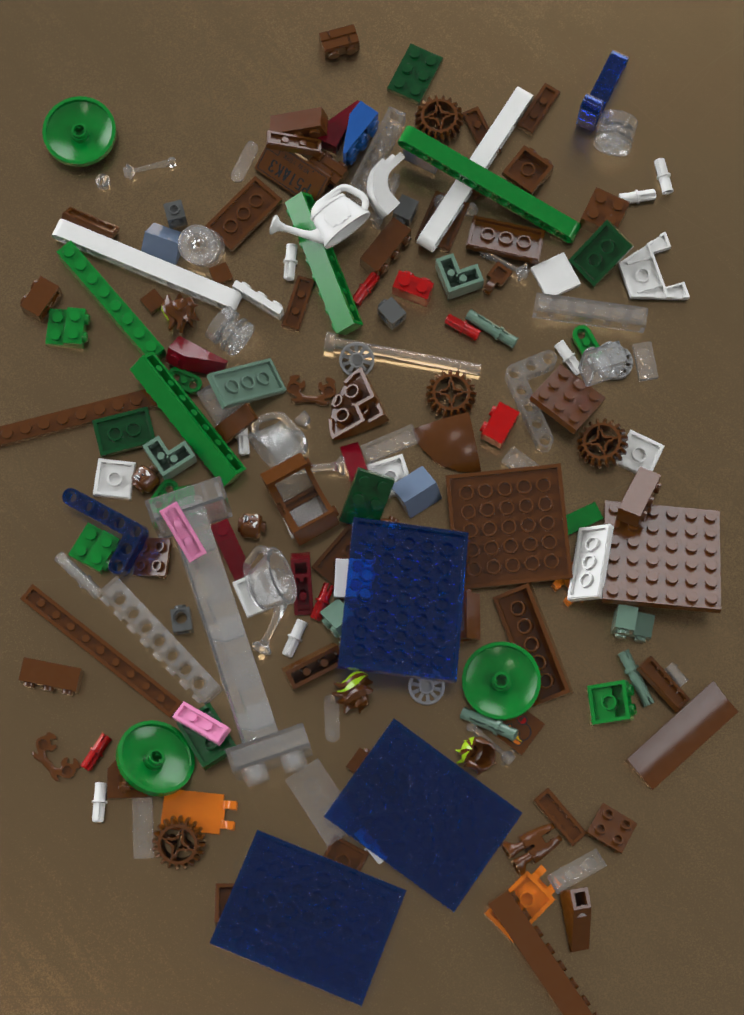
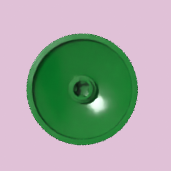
M84 96L67 98L57 103L48 112L42 128L43 140L49 153L57 161L72 167H85L101 161L113 148L117 134L116 124L110 110L100 101Z
M492 642L480 647L469 657L463 670L462 687L466 700L476 712L494 720H511L523 715L533 706L540 692L541 675L536 661L524 648L510 642Z
M142 721L131 726L121 737L116 749V762L123 778L134 789L147 795L167 796L179 791L185 786L194 771V752L185 737L177 728L161 721Z

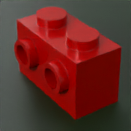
M400 270L392 286L393 295L427 307L434 290V283L430 279L425 277L419 278L414 276L412 272Z
M499 402L497 407L494 405L489 413V416H491L489 421H484L480 428V432H482L481 439L501 449L520 412L502 402Z

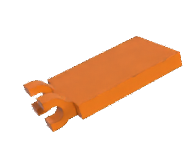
M179 790L171 795L164 796L161 824H163L164 819L170 821L171 816H175L178 821V817L183 815V821L187 817L191 818L190 824L197 821L195 828H203L200 833L220 835L221 829L235 831L236 823L234 821H224L225 809L237 811L238 802L224 801V794ZM176 827V828H171V829H169V830H177V831H180L181 828Z
M542 865L532 874L526 871L508 889L510 893L512 891L516 893L520 899V902L517 904L522 910L526 908L532 917L529 920L531 924L556 900L552 894L561 886L555 879L547 887L539 879L547 871ZM489 908L484 914L513 942L492 909Z

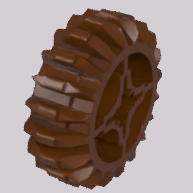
M435 95L433 100L428 97L427 102L423 100L422 106L417 107L418 112L415 113L416 129L435 140H440L443 143L444 139L449 142L451 137L455 138L457 133L461 132L464 115L461 113V107H457V101L452 103L451 97L448 100H445L444 95L441 99H438L437 95ZM437 114L439 115V118H440V121H441V125H440L439 120H438V118H437ZM450 125L448 128L443 129L444 126Z
M451 369L448 374L443 370L441 371V376L435 374V380L430 379L429 383L431 385H427L426 390L429 392L425 394V397L429 398L427 405H431L430 410H436V416L442 413V418H446V415L454 416L466 413L467 410H472L473 406L471 404H475L476 399L474 397H476L477 392L473 391L475 385H470L472 379L465 380V373L459 376V370L456 371V374H452ZM448 383L447 388L436 391L439 386ZM454 383L462 386L465 391L456 388ZM450 388H451L452 394L454 395V396L452 397V402H451V397H450V395L448 394V393L450 392ZM466 398L461 405L454 407V403L457 400ZM437 399L447 402L448 407L442 405Z
M604 418L602 423H600L599 419H596V424L594 425L589 421V428L583 426L584 432H579L580 439H577V444H579L577 450L581 452L579 454L580 457L585 458L584 462L586 464L591 462V467L598 464L599 469L602 468V465H605L608 469L609 463L616 466V459L618 461L623 460L621 455L627 454L625 449L629 445L626 443L628 436L625 435V429H620L621 425L619 423L614 426V420L607 423V419ZM603 432H610L613 435H615V437L606 436ZM597 433L596 438L588 443L589 439ZM601 437L605 443L604 450L600 444ZM617 445L615 450L608 454L609 449ZM590 450H593V452L598 451L602 456L594 455Z
M183 815L178 817V821L175 816H171L170 821L164 819L163 824L157 826L159 831L155 830L153 833L157 838H153L152 843L157 845L152 850L159 851L155 857L159 858L162 856L161 864H164L166 861L169 862L168 868H171L173 864H175V870H179L180 864L184 870L187 869L188 864L192 867L195 865L194 860L199 861L201 859L199 855H203L205 852L200 848L206 846V842L200 841L206 837L205 834L199 835L203 828H195L197 821L190 824V817H187L185 821H183ZM171 828H181L177 835L166 834V831ZM187 831L192 835L194 845L187 839ZM182 835V837H181V839H180V840H181V846H179L178 849L176 850V848H177V839H179L180 836ZM164 840L171 846V854L166 850ZM189 850L193 852L186 857H177L179 851L187 852Z

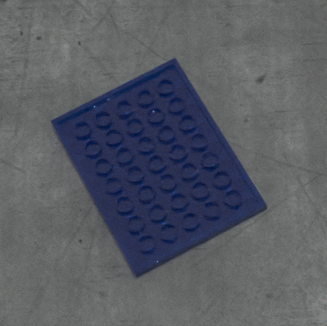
M353 517L337 668L448 683L457 682L469 532Z
M393 718L323 817L449 910L455 912L522 812Z
M257 830L210 940V945L361 1007L407 890Z

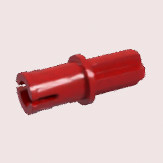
M371 272L364 283L359 284V288L352 296L356 306L359 307L367 295L372 293L371 289L380 279L377 273Z
M449 314L445 319V324L459 331V334L463 333L475 341L481 333V330L468 324V321L465 320L464 322L452 314Z
M323 583L318 598H315L316 603L310 615L311 619L321 621L322 615L320 611L330 605L329 599L334 590L333 585L329 586V583Z
M101 733L94 746L89 748L90 752L81 763V767L91 771L98 759L103 757V752L112 739Z

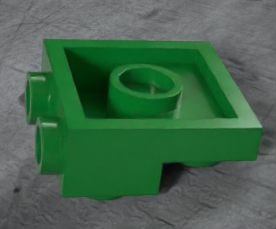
M67 307V310L50 308L45 341L46 346L84 349V343L88 341L86 325L90 324V314L84 308Z
M88 522L68 556L102 575L104 571H108L112 564L111 559L114 554L117 555L120 552L122 542L118 537Z
M620 680L587 686L592 725L634 720V715H637V708L635 703L632 704L631 696H634V688L632 684H629V681Z

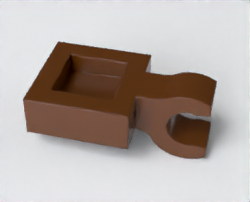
M497 261L486 276L489 281L484 286L483 292L489 296L496 285L502 288L513 271Z

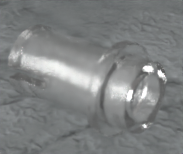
M672 662L664 670L681 687L688 681V678L679 670L678 664L675 665Z

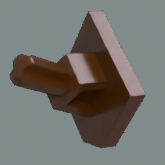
M116 760L107 768V799L148 798L147 794L139 792L127 783L118 769Z

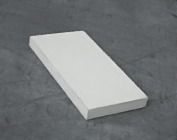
M605 524L579 528L572 566L573 578L570 579L567 596L568 601L602 599L614 530L613 525Z

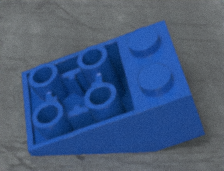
M362 101L349 114L343 148V163L347 167L356 161L357 154L365 150L371 137L374 138L379 131L378 112Z

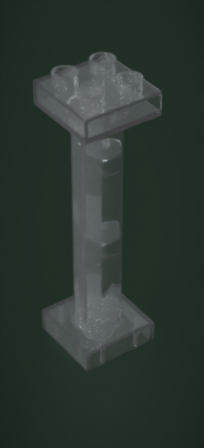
M218 476L145 500L152 525L159 538L173 536L159 511L177 501L207 552L189 563L176 541L241 740V744L225 749L232 773L238 781L244 779L247 786L251 787L269 781L268 771L283 766L285 773L289 774L308 767L306 758L312 756L313 753L303 723L278 731L210 527L212 523L233 517L221 477Z

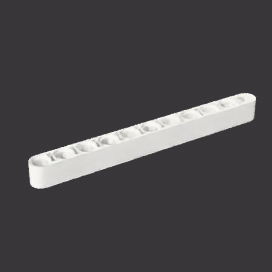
M520 87L515 89L470 157V160L488 170L497 156L499 148L503 147L528 109L534 95ZM456 179L420 233L416 243L434 252L463 208V203L467 202L473 193L472 188Z
M60 219L52 233V237L61 243L67 244L69 241H72L79 250L225 311L235 313L243 297L240 292L70 221Z

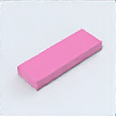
M177 501L159 511L189 563L207 553Z
M184 701L172 716L175 721L218 746L222 744L231 731L228 726Z

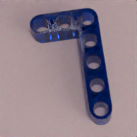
M615 50L611 51L591 93H586L581 103L576 125L591 132L594 131L628 63L629 56Z
M66 489L62 495L65 504L123 534L109 561L108 568L113 574L119 576L127 575L149 536L148 528L76 489ZM76 493V500L71 502V496ZM92 502L91 510L87 511L88 503ZM108 510V517L103 519V513ZM124 519V526L119 528L120 520ZM137 528H140L141 533L138 537H136L135 530ZM131 545V552L126 554V547ZM122 562V569L117 571V564Z

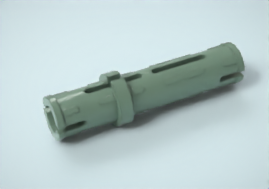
M470 309L465 317L466 320L492 335L495 340H500L510 348H513L519 339L507 332L503 326L499 327L473 309Z
M627 649L617 654L625 668V674H628L638 694L643 708L655 703L641 674L636 670L639 665L635 664L630 650Z
M464 707L460 714V719L485 728L496 736L501 735L514 741L518 735V729L503 724L501 720L496 721L485 717L467 707Z

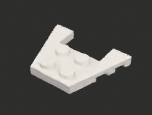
M666 232L661 233L659 237L651 240L646 246L635 251L618 264L630 299L688 300L690 298L685 282L666 287L654 254L671 248Z

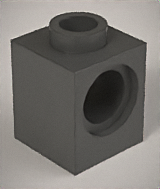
M402 194L399 199L400 204L394 209L392 218H396L409 227L418 210L419 201Z
M181 200L163 204L169 228L173 229L188 225Z
M390 297L388 300L384 299L379 303L377 314L391 330L406 319V312L393 297Z
M177 605L174 606V609H170L174 635L194 633L190 607ZM180 615H185L187 620L182 624L178 623L177 618Z

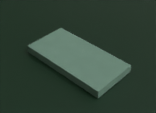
M271 358L212 372L206 376L222 409L283 394L287 390Z

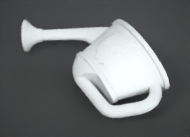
M341 184L313 205L310 219L316 226L315 230L308 231L285 225L280 221L278 215H275L271 222L269 233L272 235L279 231L287 232L324 244L325 249L331 248L354 233L370 217L371 212L368 210L369 199L361 190L348 184ZM341 192H348L361 199L362 205L359 206Z

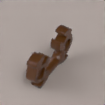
M299 375L289 377L287 393L294 397L291 398V402L294 404L315 403L321 406H329L330 404L327 400L333 399L336 394L335 380L326 377L325 381L328 384L325 385L319 382L318 390L322 393L321 395L310 396L301 393V391L305 390L306 384L304 380L302 383L297 382L300 380Z
M47 732L46 735L36 740L38 754L32 751L33 757L44 765L55 781L60 782L58 775L65 779H72L77 770L81 768L79 761L73 758V764L68 763L69 758L66 757L61 761V768L55 767L47 758L46 752H53L57 749L58 746L56 744L52 745L51 740H57L58 738L53 733Z

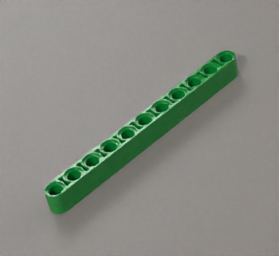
M406 126L398 140V145L404 150L562 241L573 243L581 228L579 222L415 127Z

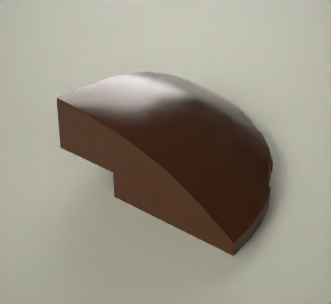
M362 367L357 369L343 382L344 387L339 394H335L332 400V413L328 421L333 440L363 433L389 421L387 413Z
M469 412L443 418L413 429V434L419 447L436 464L443 468L455 469L460 473L481 472Z

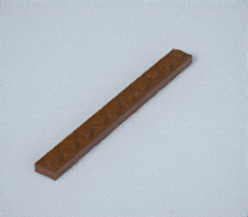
M143 389L0 426V447L93 424L92 420L146 406L148 409L158 407V405L146 390Z
M32 584L20 598L25 604L170 719L183 703L35 585Z

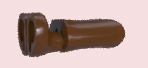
M553 823L537 827L518 836L519 842L510 843L508 841L501 843V848L508 859L515 857L522 850L525 851V854L511 861L514 870L520 877L525 874L526 866L530 861L536 864L563 841L560 835L550 839L547 843L542 836L549 834L555 829Z

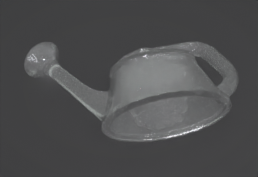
M279 411L258 416V420L251 425L252 432L247 434L256 452L270 468L298 453L302 455L307 453L308 441L305 434L286 414ZM274 419L281 420L276 424L259 430V425L263 422ZM340 455L332 463L312 464L313 468H311L312 472L332 470L339 472L342 476L346 473L343 455ZM302 469V470L298 471V472L295 473V474H298V473H306V472H305L304 469Z
M260 545L255 547L243 564V573L253 603L263 610L269 607L274 608L272 620L264 637L260 641L252 643L255 651L263 655H270V639L287 606L293 604L296 600V583L289 563L281 551L275 547L268 548L267 546ZM260 553H263L264 556L262 557V559L253 568H251V565L256 559V557Z

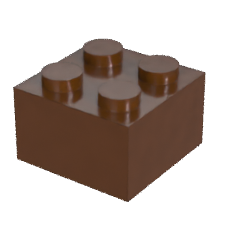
M596 187L581 217V228L595 233L606 220H609L619 229L630 202Z

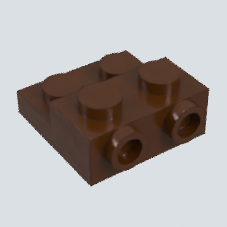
M524 145L504 169L502 176L533 195L537 188L553 172L554 165L547 158L539 156L533 148H528Z

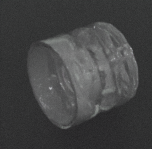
M606 110L602 112L598 124L599 129L596 131L593 145L600 152L612 156H626L630 154L634 140L633 137L638 125L637 119L633 115L620 110Z
M194 224L182 231L178 239L180 255L186 261L200 267L216 265L224 254L225 245L223 238L218 232L203 225Z
M227 306L212 320L205 336L215 345L221 343V350L226 351L232 357L238 354L248 343L254 333L255 325L251 322L248 323L246 318L239 320L240 314L231 306Z

